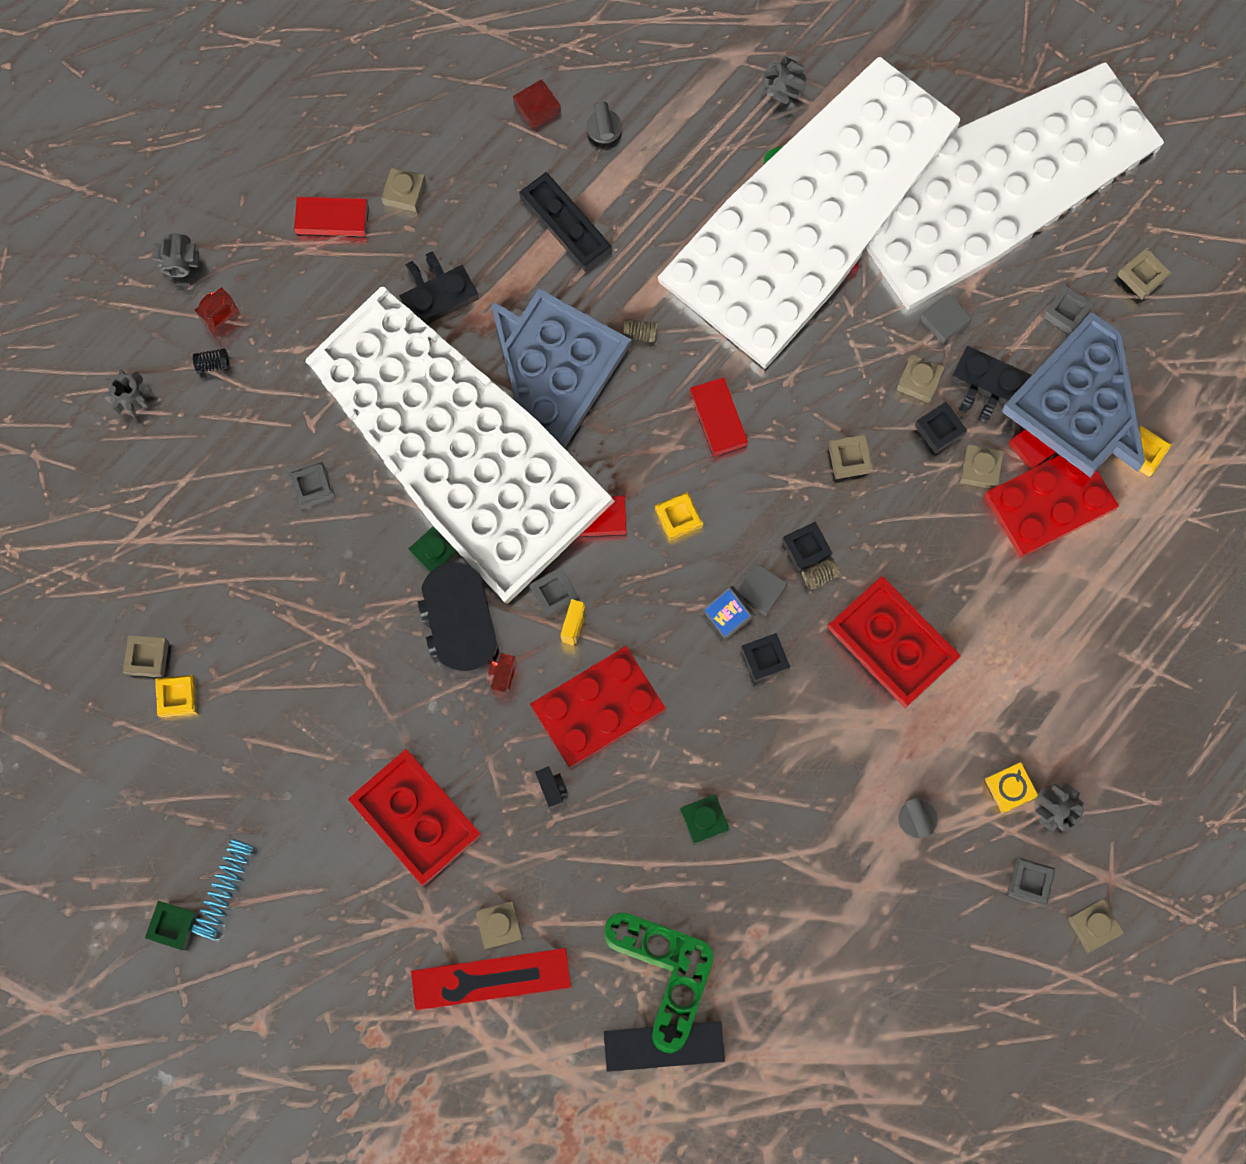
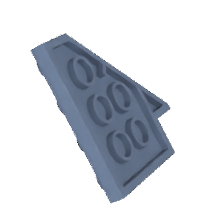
M540 288L521 316L494 302L491 306L515 402L533 416L565 449L630 347L631 339Z
M1091 312L1004 405L1002 412L1089 477L1099 469L1112 453L1138 472L1145 463L1121 332Z

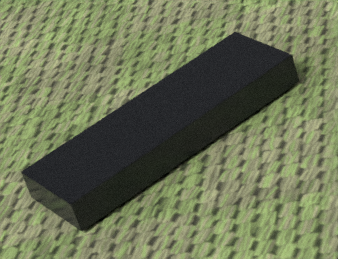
M547 171L519 191L520 198L585 272L612 252V245Z
M721 1021L692 1024L684 1046L673 1053H666L657 1049L652 1040L653 1027L604 1031L607 1072L725 1062ZM670 1025L666 1029L659 1028V1031L665 1034V1042L671 1043L673 1038H681V1035L675 1032L677 1025Z

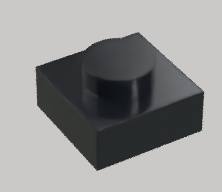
M947 402L933 409L915 423V427L935 454L964 436L967 432L966 427Z
M816 521L782 538V543L798 573L830 558L833 554Z
M777 633L741 646V651L754 683L790 670V664Z
M549 766L535 771L550 812L565 807L562 797L568 795L561 774L553 775Z

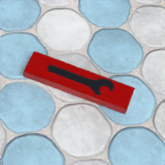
M566 948L411 971L415 1011L571 988Z

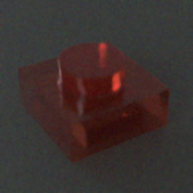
M542 79L513 96L514 104L532 129L561 112L560 103Z
M222 287L215 293L207 294L195 309L202 324L211 333L239 311L232 297Z
M500 653L498 663H491L487 684H491L493 696L508 699L518 665L515 656Z

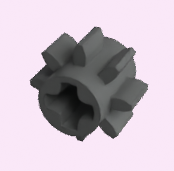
M783 56L781 63H771L764 74V84L768 87L765 93L784 104H787L789 97H799L805 90L807 83L806 76L802 73L805 67L786 56Z
M170 233L164 236L162 244L154 243L153 260L157 261L156 266L161 267L163 274L171 277H184L188 275L190 267H198L199 251L195 250L196 245L191 244V239L188 236Z
M121 369L119 370V375L112 379H106L109 384V391L105 392L103 397L108 403H113L111 408L116 414L119 415L124 409L134 417L136 411L142 407L148 408L149 405L146 402L145 395L151 393L152 390L147 383H142L143 377L139 372L136 371L130 376Z
M1067 783L1062 788L1057 784L1045 787L1038 794L1035 801L1037 808L1035 813L1041 817L1039 823L1051 832L1057 827L1063 832L1076 827L1084 814L1082 807L1084 802L1079 799L1080 793Z

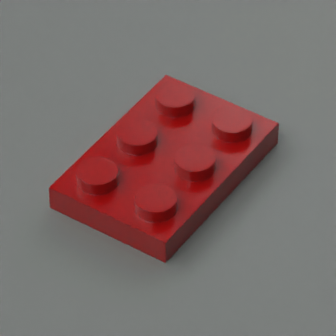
M1061 455L987 491L984 495L1020 558L1116 511L1119 507L1098 470L1089 477Z
M883 576L875 581L827 626L835 637L905 709L961 657Z
M624 646L530 703L569 769H572L666 711V707L627 646Z
M407 749L403 750L348 798L349 802L423 887L482 836Z

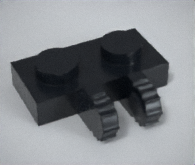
M433 251L425 254L426 262L433 271L435 278L425 283L417 264L413 261L405 264L416 287L400 294V300L426 325L479 300V294L463 264L444 273Z
M967 345L950 381L969 389L961 404L960 411L967 413L971 409L976 393L989 398L980 413V420L988 422L997 402L1005 405L1032 374Z

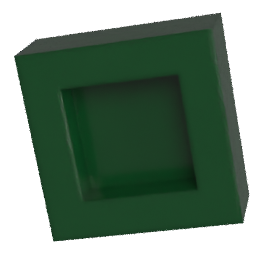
M434 526L408 548L409 552L429 573L440 565L452 563L460 555Z
M716 794L680 808L681 815L694 845L730 830Z
M158 901L144 939L185 951L198 913Z

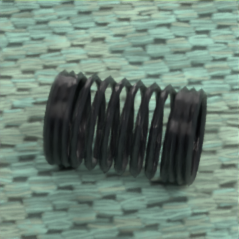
M225 348L211 350L210 352L193 353V364L197 374L205 373V371L208 372V370L211 372V368L212 371H218V368L221 370L222 367L225 370L230 367Z

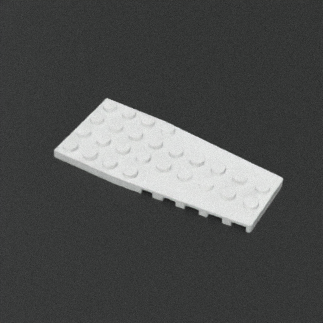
M878 57L727 199L658 276V282L766 369L836 291L862 256L863 250L871 240L875 239L881 231L884 222L892 212L896 211L905 194L913 184H916L922 176L923 170L932 158L937 156L953 130L958 128L960 117L884 59Z
M1102 63L953 130L944 142L943 148L936 157L932 158L923 170L922 176L916 184L911 186L899 207L890 214L884 222L881 231L874 240L869 242L865 249L907 311L996 262L1030 239L1037 230L1043 226H1049L1058 220L1062 213L1071 207H1077L1086 200L1087 196L1099 188H1105L1112 183L1115 177L1127 169L1130 171L1152 152L1159 151L1164 141L1108 64Z
M380 287L306 359V363L315 371L322 380L323 385L343 407L344 412L364 434L365 439L378 452L386 466L405 487L404 489L432 525L471 567L480 573L484 581L507 604L615 502L533 416L473 366L455 348L450 346L385 287Z

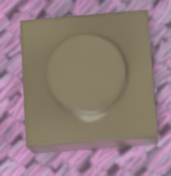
M391 167L381 198L383 205L417 212L426 183L425 175Z
M1146 248L1122 267L1117 275L1142 300L1167 280L1171 272Z
M911 354L896 390L930 403L945 367Z
M865 434L829 441L828 447L835 479L872 472L873 466Z
M968 444L964 452L959 483L988 489L997 487L1004 451Z
M128 635L123 673L126 675L164 678L169 641L166 638Z
M1101 899L1067 918L1087 953L1124 934L1105 899Z
M513 901L475 911L484 950L523 940Z

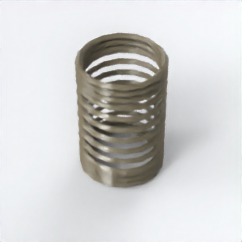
M625 319L624 336L631 339L633 327L632 340H634L636 330V341L638 339V332L639 341H641V335L642 341H644L646 330L645 341L647 342L649 333V342L655 343L657 322L652 321L651 323L649 321L648 323L646 320L644 323L643 320L641 324V320L638 322V320L634 321L633 319L631 323V319Z
M830 557L826 559V562L823 560V562L817 563L813 567L802 570V576L808 588L812 590L817 586L823 585V583L825 584L832 579L840 577L841 572L836 561Z

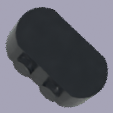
M456 562L440 565L425 578L421 587L424 600L418 601L422 622H429L432 635L426 636L428 650L431 658L438 657L442 668L451 675L466 679L476 678L488 672L495 665L500 655L480 573L469 565Z

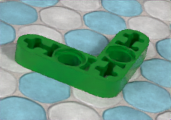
M622 912L614 914L606 922L604 930L605 942L611 949L672 971L652 1029V1040L657 1049L662 1052H677L684 1046L689 1036L713 964L714 956L712 949L702 940L634 915ZM621 923L628 925L627 932L637 937L640 929L645 930L640 949L634 947L637 940L635 938L625 936L623 941L615 939L616 932L611 930V928H619ZM653 936L666 938L669 943L668 952L661 956L652 954L647 946L648 940ZM694 950L700 951V959L706 961L705 964L699 963L693 975L694 979H701L700 983H697L690 977L677 975L678 971L686 975L690 959L684 956L685 954L692 955ZM683 985L690 988L694 995L693 1002L688 1006L676 1004L672 999V990L675 987ZM665 1008H668L676 1015L688 1016L687 1021L682 1017L679 1018L675 1032L681 1035V1038H673L671 1043L665 1042V1034L659 1031V1028L666 1029L672 1017V1013L664 1012Z

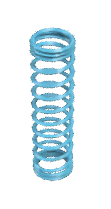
M233 838L230 839L229 845L234 848L228 847L226 849L229 853L240 859L224 856L223 859L237 868L226 865L219 866L221 870L233 877L215 874L216 878L228 885L211 883L214 888L227 895L212 891L207 892L209 896L221 903L205 900L203 901L204 904L218 912L201 909L200 912L214 921L197 918L196 921L207 928L194 924L191 929L192 932L215 940L218 931L206 923L221 925L222 923L210 914L217 916L226 915L225 912L213 905L229 907L226 901L217 896L233 898L231 893L220 887L232 890L237 889L234 884L223 878L235 881L241 880L239 876L227 869L238 872L245 871L244 868L230 860L249 863L246 858L233 851L251 855L254 849L253 846Z

